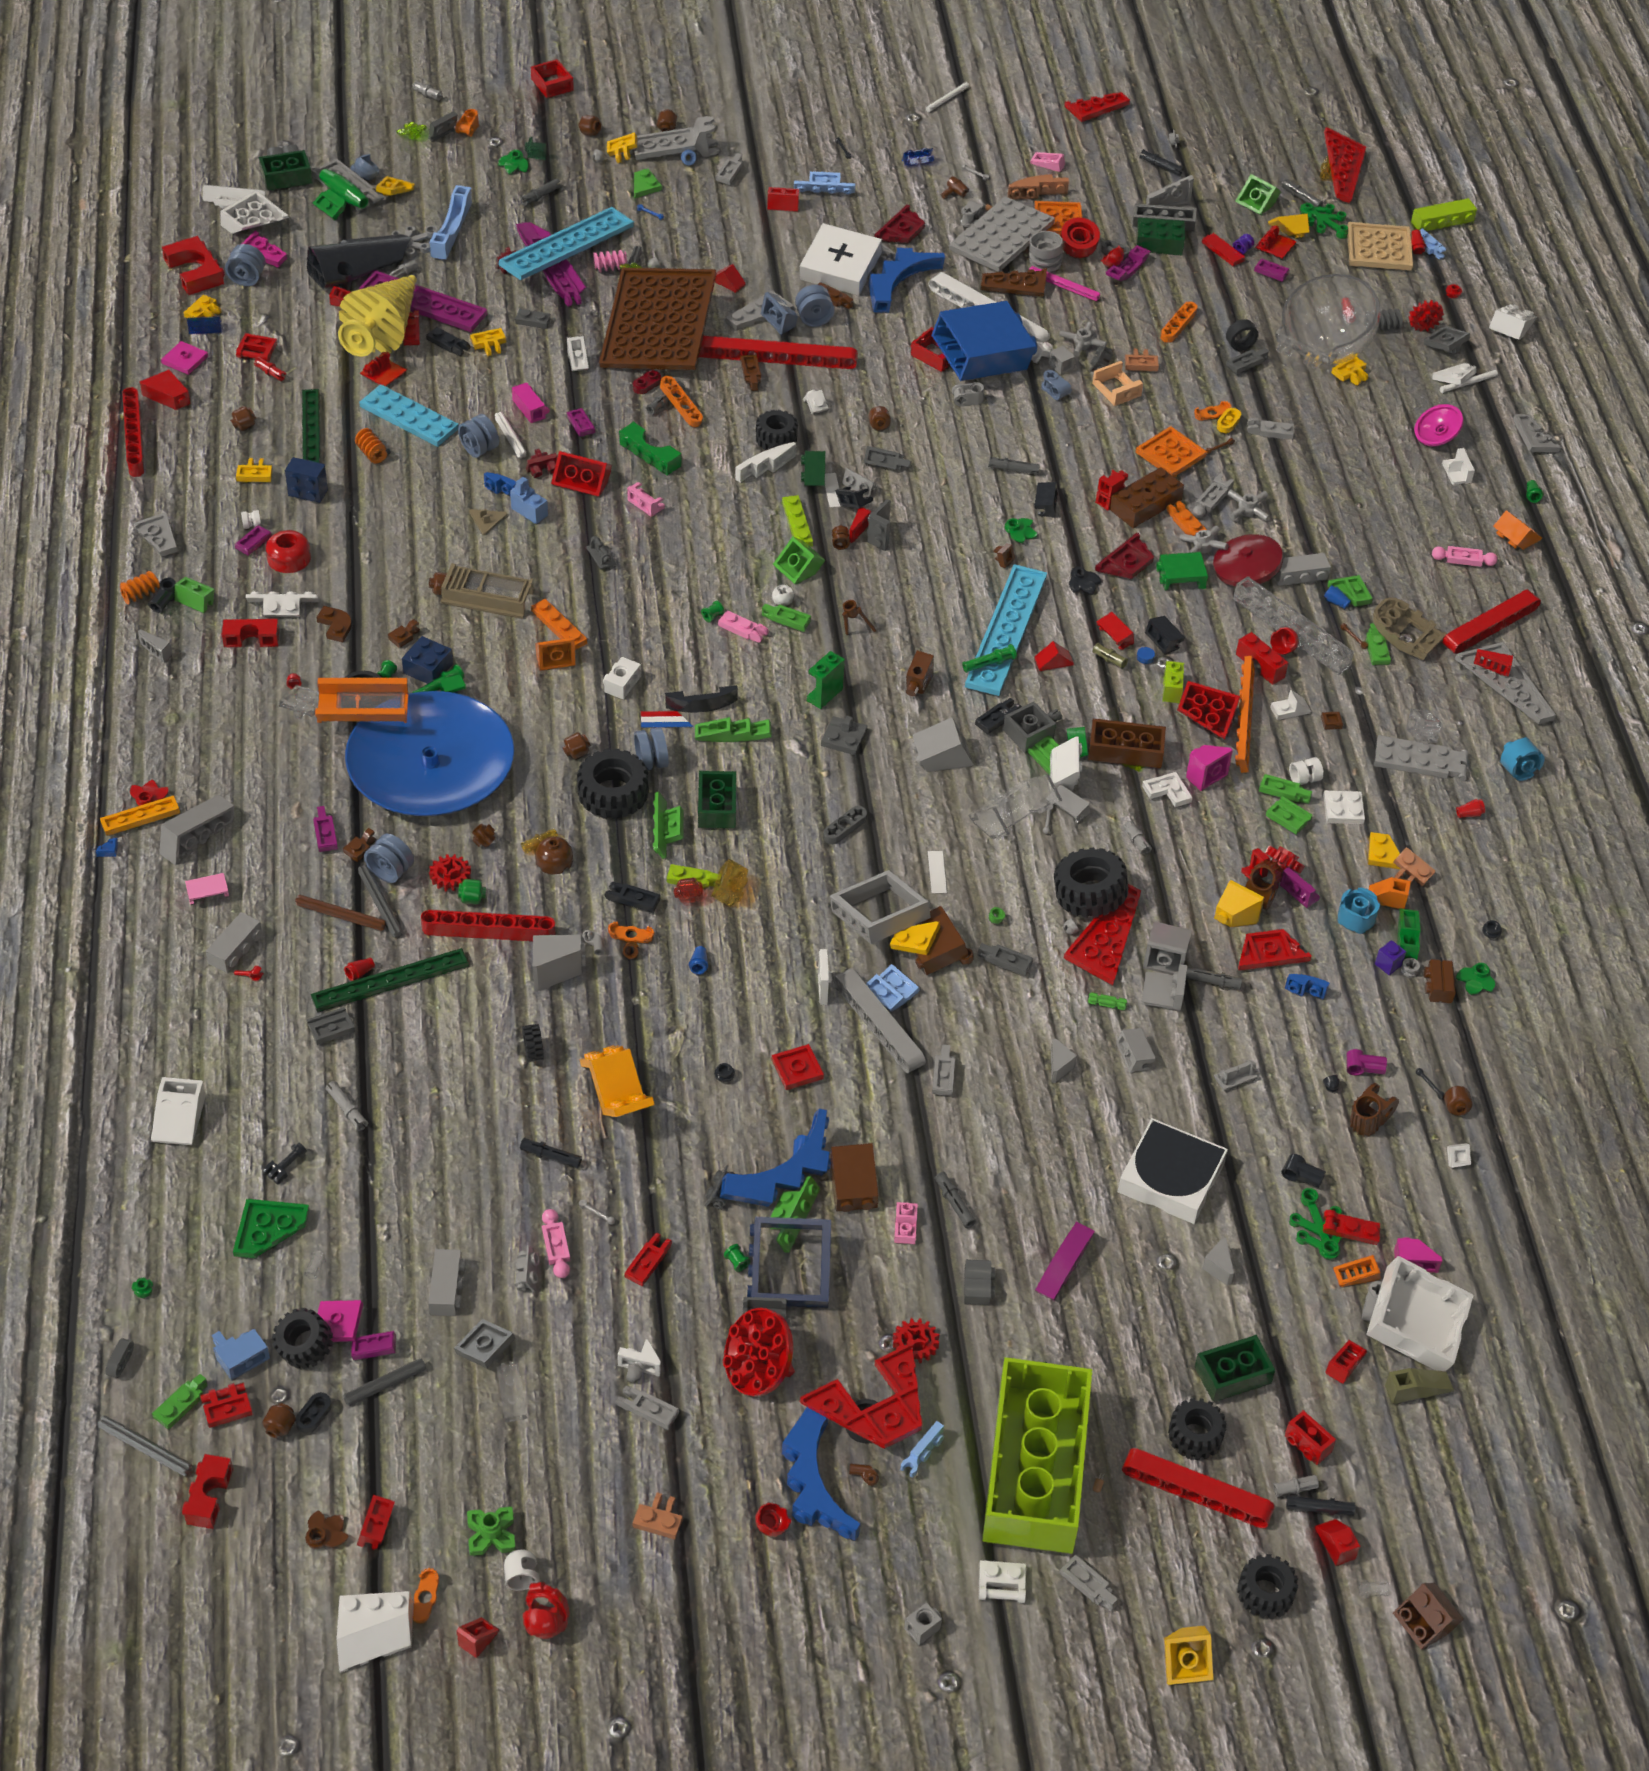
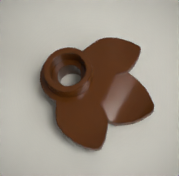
M319 1510L313 1513L308 1520L309 1530L305 1535L306 1544L313 1549H319L324 1546L334 1548L344 1544L349 1536L342 1532L344 1525L343 1515L325 1518ZM315 1537H321L319 1540H313Z

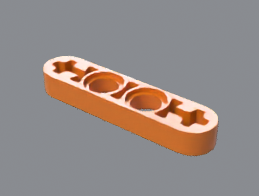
M1185 302L1162 329V341L1170 343L1178 337L1196 315L1198 308L1196 303Z
M662 377L660 382L661 390L690 426L699 427L703 419L701 412L673 377ZM673 394H679L681 397H674ZM682 405H687L690 409H684Z

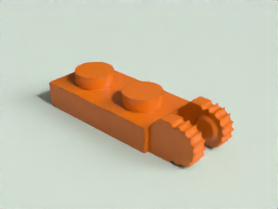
M1181 501L1175 502L1176 508L1172 504L1166 507L1167 512L1173 518L1172 520L1186 534L1196 536L1198 531L1207 530L1186 509Z

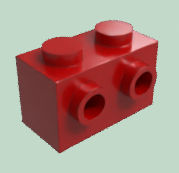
M1304 1410L1288 1423L1285 1432L1288 1442L1301 1450L1304 1456L1316 1465L1332 1453L1336 1439Z

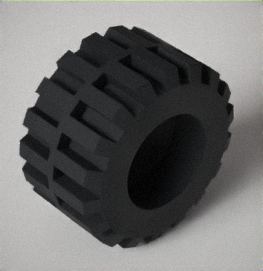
M771 410L764 412V414L759 415V418H757L756 442L762 449L769 450L777 446L797 442L798 422L793 414H788L787 411Z
M296 1308L293 1309V1313L287 1312L284 1314L285 1318H280L278 1320L279 1325L273 1329L276 1334H272L273 1346L276 1352L288 1364L299 1369L301 1366L304 1369L309 1368V1365L314 1367L319 1360L322 1362L325 1359L323 1356L325 1354L328 1355L330 1352L328 1348L333 1345L331 1340L333 1333L330 1331V1326L312 1309L308 1311L306 1308H301L299 1311ZM311 1331L306 1342L295 1346L299 1335L303 1332Z
M1191 1398L1189 1402L1183 1401L1181 1406L1177 1405L1175 1411H1173L1169 1425L1168 1437L1169 1441H1172V1447L1174 1449L1178 1448V1453L1180 1455L1186 1454V1458L1189 1459L1191 1456L1195 1457V1460H1200V1457L1208 1459L1210 1454L1214 1456L1217 1450H1220L1227 1426L1226 1421H1224L1225 1415L1220 1413V1408L1218 1406L1214 1407L1211 1401L1206 1403L1201 1398L1199 1401H1196L1195 1398ZM1190 1424L1201 1425L1208 1432L1197 1434L1189 1430L1187 1426Z
M1262 1554L1257 1555L1256 1560L1251 1558L1248 1564L1244 1565L1237 1587V1593H1240L1238 1598L1240 1602H1244L1243 1607L1246 1610L1248 1608L1251 1609L1250 1613L1252 1615L1259 1614V1618L1264 1619L1265 1616H1268L1269 1619H1274L1275 1615L1278 1617L1283 1616L1284 1612L1287 1613L1290 1610L1298 1590V1577L1294 1575V1568H1289V1562L1286 1560L1282 1562L1279 1556L1272 1558L1271 1554H1266V1557H1263ZM1261 1580L1270 1581L1278 1587L1279 1591L1275 1593L1265 1592L1259 1588L1256 1582Z

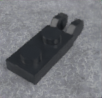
M435 327L426 334L428 341L458 356L463 355L464 350L468 351L470 349V344L467 341L461 340L439 327Z
M1009 698L975 720V725L986 734H989L1004 724L1005 715L1022 706L1017 704L1012 707L1014 700Z
M614 881L609 885L610 890H607L604 894L605 898L609 901H618L619 903L654 913L661 900L660 894Z

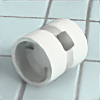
M1317 757L1306 759L1304 762H1293L1289 766L1291 780L1300 783V785L1307 784L1308 781L1316 782L1323 779V767Z

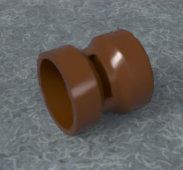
M845 526L834 527L832 530L833 547L838 550L848 548L850 545L848 528Z

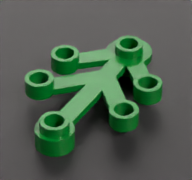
M1305 203L1300 206L1301 214H1308L1309 226L1314 225L1315 219L1312 215L1316 217V231L1318 233H1325V224L1336 230L1338 238L1345 239L1348 237V226L1338 225L1332 221H1345L1346 213L1344 211L1332 214L1335 209L1333 204H1327L1326 207H1315L1311 203Z
M1306 1188L1302 1191L1300 1199L1303 1205L1308 1207L1314 1223L1302 1218L1298 1213H1293L1290 1216L1289 1224L1292 1227L1301 1226L1319 1235L1320 1240L1310 1236L1307 1231L1300 1230L1297 1232L1296 1241L1301 1245L1308 1243L1319 1249L1320 1255L1325 1259H1336L1340 1254L1338 1244L1343 1237L1333 1236L1330 1239L1329 1235L1323 1232L1325 1221L1323 1223L1316 1205L1318 1193L1313 1188ZM1332 1206L1330 1208V1210H1334L1338 1214H1342V1210L1338 1206Z

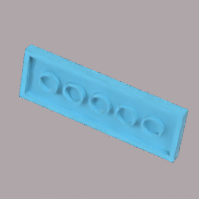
M379 385L359 402L361 408L437 447L454 434L459 427L458 423L383 385Z

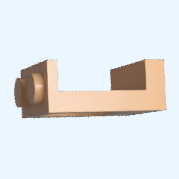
M1122 361L1095 370L1092 384L1114 406L1142 395L1143 383L1140 380L1133 382L1122 371ZM1117 378L1124 386L1113 389L1111 393L1102 382Z

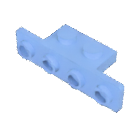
M810 171L809 181H794V189H799V192L855 193L856 184L840 183V173Z

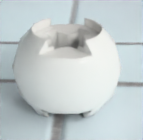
M779 585L774 588L772 593L774 603L783 606L791 604L794 599L792 588L788 585Z

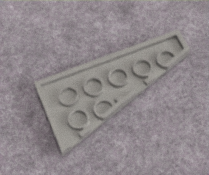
M1504 642L1478 648L1512 655ZM1477 649L1456 654L1455 659L1536 723L1541 724L1555 720L1556 714L1514 656L1509 676H1503L1473 664Z

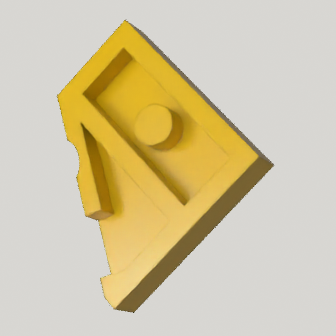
M386 176L376 186V192L382 193L384 196H391L412 191L415 184Z
M1371 832L1369 836L1368 865L1400 869L1393 863L1400 853L1390 835Z
M936 921L911 926L895 933L890 942L891 949L927 955L940 929V923Z

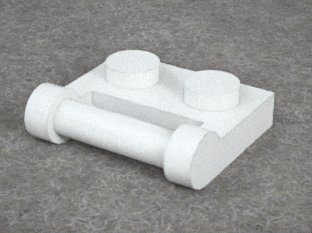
M980 1560L979 1600L992 1598L1017 1600L1018 1603H1025L1026 1564ZM986 1586L1018 1588V1591L987 1589Z

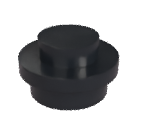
M1490 920L1483 925L1482 932L1488 938H1498L1502 932L1501 925L1497 921Z
M721 1063L715 1069L714 1075L720 1082H729L734 1078L735 1071L730 1064Z

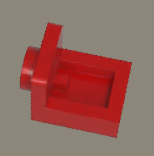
M1259 848L1252 850L1250 866L1242 868L1241 873L1250 879L1251 870L1262 861H1270V857ZM1261 868V877H1267L1268 869Z

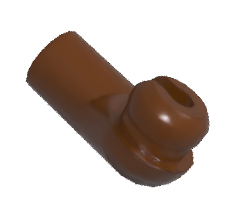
M850 1463L849 1475L861 1476L865 1483L870 1486L878 1483L879 1476L870 1465Z

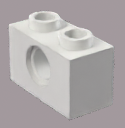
M621 657L617 663H614L610 673L606 674L603 679L605 693L624 700L641 677V664Z

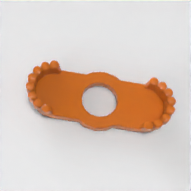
M1221 401L1220 405L1209 406L1202 410H1199V407L1194 410L1195 418L1200 421L1216 419L1226 409L1231 408V404L1228 401ZM1213 410L1217 414L1211 415L1208 411Z
M617 921L608 925L609 935L614 939L626 942L650 943L654 937V929L647 926V929H639L635 926H619ZM628 931H634L637 935L629 938L625 934Z
M433 1568L424 1569L419 1574L421 1580L414 1594L412 1616L413 1621L416 1623H424L429 1619L432 1606L437 1600L436 1592L439 1585V1575ZM425 1591L430 1592L432 1595L431 1600L428 1603H421L419 1601L420 1594Z

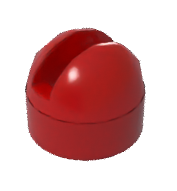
M296 673L288 675L286 679L287 686L290 689H298L301 686L300 676Z

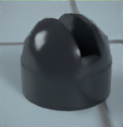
M1331 1075L1323 1080V1084L1328 1091L1335 1092L1339 1089L1340 1080L1338 1075Z

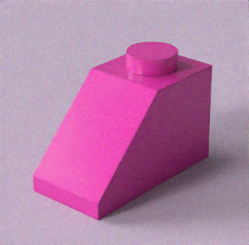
M1408 1237L1397 1239L1394 1248L1395 1258L1400 1256L1425 1269L1427 1272H1439L1442 1257L1421 1240Z

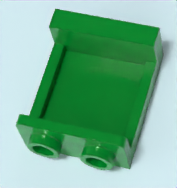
M1201 552L1160 555L1159 562L1156 563V570L1160 572V584H1163L1165 591L1169 590V584L1186 582H1197L1199 589H1206L1208 574Z
M829 651L809 669L808 673L816 678V688L807 695V702L822 709L843 690L844 658Z

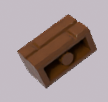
M1431 959L1428 967L1424 968V978L1428 980L1425 984V994L1429 995L1430 1002L1452 1003L1455 996L1453 962Z

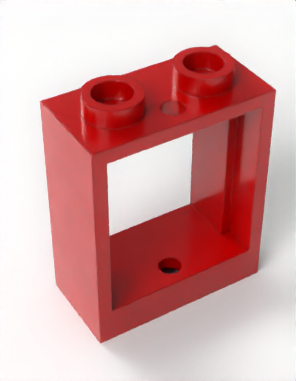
M558 59L531 66V80L546 98L574 91L573 77ZM553 75H557L559 77L557 79L545 82L543 79Z
M931 327L923 332L920 337L913 340L911 343V356L943 372L950 366L944 354L937 355L926 349L931 343L939 347L932 337L934 328Z

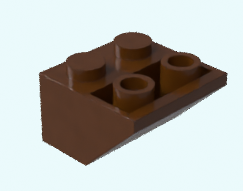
M1423 1583L1393 1612V1615L1421 1650L1448 1635L1464 1620L1436 1583Z

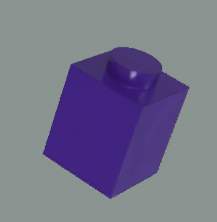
M1391 940L1379 949L1375 965L1390 976L1402 966L1406 951Z

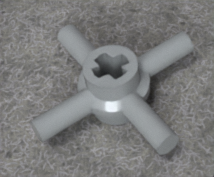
M1088 322L1085 328L1078 329L1076 334L1063 330L1059 333L1060 337L1074 340L1076 346L1073 352L1074 356H1079L1081 350H1087L1090 345L1103 347L1106 341L1092 337L1091 329L1093 323Z
M1232 489L1229 490L1228 496L1239 502V508L1229 514L1230 519L1234 520L1241 514L1246 517L1256 514L1265 521L1270 519V515L1259 509V502L1268 497L1266 491L1257 496L1245 494L1242 497Z
M1214 526L1210 531H1198L1196 536L1183 533L1180 535V540L1192 542L1195 545L1188 553H1208L1212 550V547L1228 549V543L1215 541L1213 538L1220 531L1218 526Z

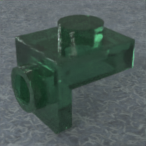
M529 137L528 142L525 143L527 157L546 160V143L533 142V137Z

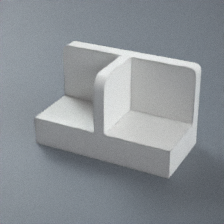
M1464 448L1457 449L1455 459L1443 460L1442 464L1452 485L1472 482L1475 470Z

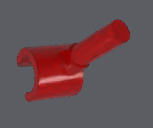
M257 965L251 971H234V975L248 976L253 981H258L264 973L260 972L262 968Z

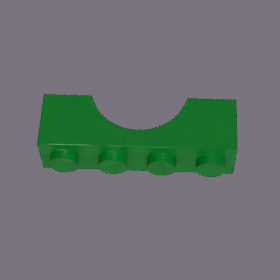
M635 422L619 431V444L622 447L628 449L668 476L682 466V453L670 445L654 447L647 444L645 429Z

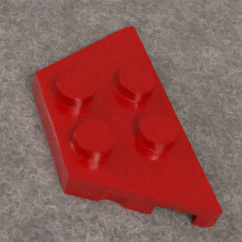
M1284 929L1248 933L1245 937L1238 970L1309 962L1312 956L1309 952L1305 953L1299 948L1300 944L1295 939H1292Z

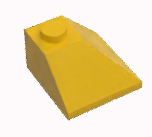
M1308 214L1280 216L1268 221L1269 225L1279 226V230L1288 236L1302 238L1304 234L1309 233Z
M1230 880L1217 904L1214 919L1229 927L1257 924L1264 897Z
M1205 1626L1180 1628L1164 1638L1166 1680L1168 1685L1213 1680L1211 1634Z

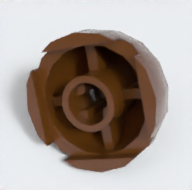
M552 836L543 839L538 844L535 852L537 867L539 866L544 873L548 874L563 873L564 869L567 867L569 869L572 866V847L561 837Z

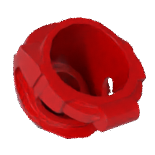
M544 1582L531 1583L526 1596L529 1610H526L522 1615L524 1627L531 1636L541 1639L553 1638L566 1629L570 1615L567 1599L559 1589H554ZM535 1598H548V1601L555 1607L544 1606L538 1603Z

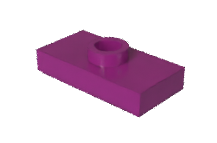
M1261 258L1254 271L1283 282L1290 269Z
M582 408L567 412V418L579 437L595 433V427Z
M257 525L235 543V549L249 556L265 543L272 534L267 529Z
M394 1331L356 1337L355 1341H352L351 1357L353 1360L396 1353V1334Z

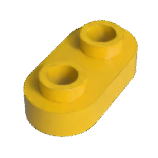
M1236 408L1226 409L1217 421L1218 431L1221 433L1231 432L1239 423L1241 412Z

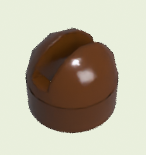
M629 942L623 948L624 956L629 959L636 958L639 953V946L635 942ZM631 946L634 947V953H631Z
M967 948L968 958L965 957L959 960L963 965H969L974 960L973 951L970 948Z

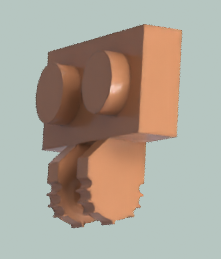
M1135 348L1133 355L1125 354V370L1158 371V356L1148 355V349H1144L1143 355H1138V349Z
M1407 847L1393 862L1400 868L1394 878L1400 879L1404 873H1407L1410 877L1406 880L1411 881V883L1415 880L1421 886H1424L1436 872Z
M657 1492L652 1507L639 1504L632 1528L676 1540L683 1521V1516L672 1513L676 1498L670 1496L666 1510L663 1511L658 1509L662 1502V1493Z

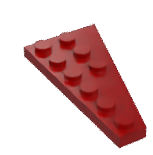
M1326 127L1324 135L1335 197L1350 203L1366 146Z
M1128 884V896L1124 903L1114 912L1110 911L1108 915L1104 916L1102 914L1099 917H1095L1064 953V959L1111 985H1114L1141 896V890Z

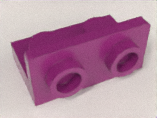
M1289 867L1283 870L1282 875L1284 876L1280 882L1282 888L1306 908L1319 901L1320 896L1311 884H1308L1298 873Z

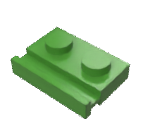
M1049 735L1036 743L1033 748H1028V753L1050 775V754L1052 749L1059 745Z
M1283 796L1266 812L1268 818L1294 834L1299 833L1307 825V822L1312 820L1313 816Z

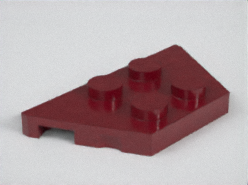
M907 204L879 229L874 237L882 239V241L909 243L925 228V222L922 218H919L916 212H912L910 210L911 206Z
M1135 533L1095 565V571L1133 579L1154 561V556L1148 550L1147 545L1140 540V534Z

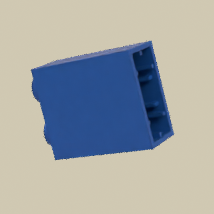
M1008 301L940 311L932 333V337L960 381L1027 370L1032 356L1037 352L1036 339L1028 334L1023 326L1021 316L1014 312Z

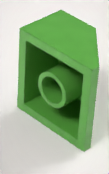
M1251 174L1235 202L1262 215L1274 206L1281 191L1277 187Z
M792 536L773 565L790 581L798 584L815 575L825 562V559L806 542Z

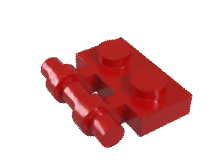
M244 1382L236 1385L232 1383L226 1388L216 1391L212 1389L208 1391L209 1393L200 1395L202 1404L211 1401V1403L203 1405L209 1428L253 1415L247 1392L237 1394L246 1391ZM231 1395V1397L218 1401V1399Z

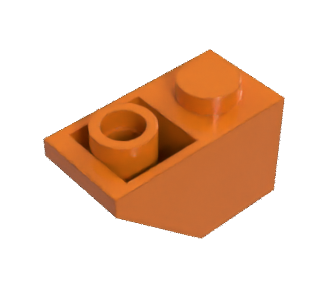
M1391 877L1369 885V890L1377 896V901L1380 905L1405 909L1411 881Z

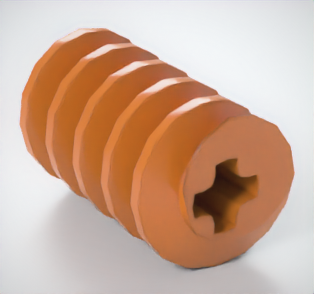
M370 428L361 429L357 433L355 443L371 463L378 464L386 459L385 445Z
M147 571L146 574H140L139 577L136 576L133 580H127V583L122 582L120 584L121 595L125 603L129 605L130 598L133 602H136V596L139 599L143 598L142 593L149 596L148 590L154 594L155 587L159 590L160 582L151 571Z

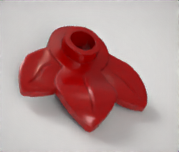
M151 779L142 787L132 785L130 795L136 799V804L141 806L165 798L168 795L169 789L168 787L158 788L156 782Z

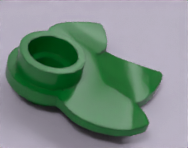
M512 150L508 155L499 159L498 166H505L507 174L510 175L517 169L526 172L528 170V161L523 158V153L520 150Z
M1011 518L1005 523V530L1010 533L1011 538L1016 542L1024 543L1025 539H1033L1038 535L1030 527L1033 523L1031 519Z
M1477 963L1472 968H1462L1456 975L1457 980L1466 982V991L1471 995L1480 993L1482 989L1492 992L1495 987V980L1490 976V969L1485 963Z

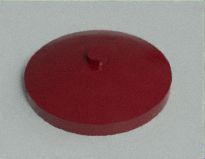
M1249 534L1226 542L1228 543V549H1218L1213 559L1215 574L1222 582L1235 587H1250L1270 580L1279 572L1283 564V553L1281 546L1274 539L1264 535Z

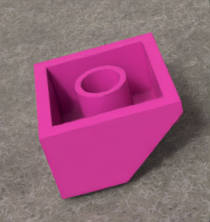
M1203 745L1198 749H1194L1190 753L1186 778L1202 791L1228 775L1233 750L1228 747Z

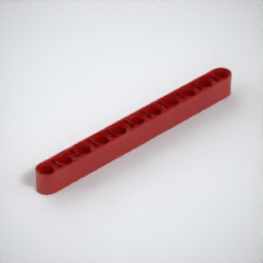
M703 335L699 357L740 360V356L756 355L758 362L853 369L857 365L858 351L852 347Z

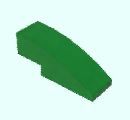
M1400 908L1397 945L1406 951L1404 959L1414 958L1417 960L1420 950L1419 936L1421 931L1419 911Z

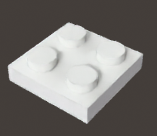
M1324 790L1323 798L1327 823L1364 824L1365 816L1361 792Z

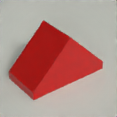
M734 264L717 272L715 283L735 293L746 285Z
M1054 641L1034 656L1039 671L1074 665L1069 651Z
M482 1617L458 1627V1645L475 1658H478L498 1634L499 1629Z

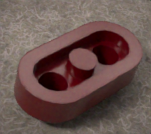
M652 370L633 381V391L637 394L649 392L660 384V373Z

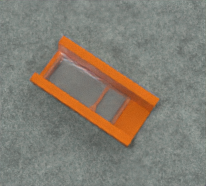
M318 678L319 702L318 708L315 709L317 723H322V721H404V723H407L409 695L407 678Z

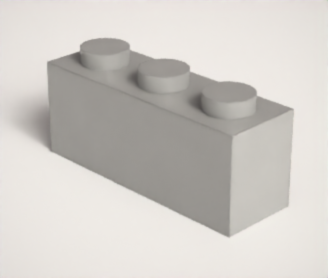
M1325 553L1283 558L1282 567L1274 577L1278 586L1328 580L1331 566Z
M241 912L205 951L208 964L228 973L232 967L237 965L238 960L249 951L254 942L261 938V922Z
M435 1249L428 1302L430 1315L456 1316V1309L461 1307V1295H458L459 1289H463V1277L460 1275L461 1271H465V1258H462L461 1250Z

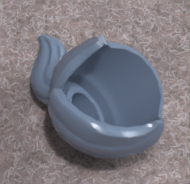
M370 154L360 156L350 167L353 172L367 181L375 179L380 173L377 165L371 161Z

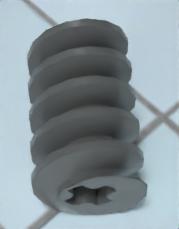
M1396 308L1394 310L1369 311L1367 315L1369 331H1371L1372 327L1374 331H1377L1378 326L1380 330H1384V325L1387 330L1390 329V325L1392 329H1396V325L1401 329L1403 318L1400 310Z

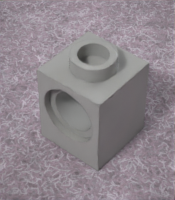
M1064 346L1050 351L1049 365L1060 375L1073 370L1075 356Z
M926 1602L905 1618L904 1629L918 1645H921L940 1630L941 1615L936 1608H931ZM925 1620L928 1621L930 1624L923 1625L920 1623V1621Z

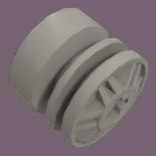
M1041 231L1032 235L1029 253L1030 266L1039 269L1047 268L1049 273L1058 270L1062 265V237L1051 231Z

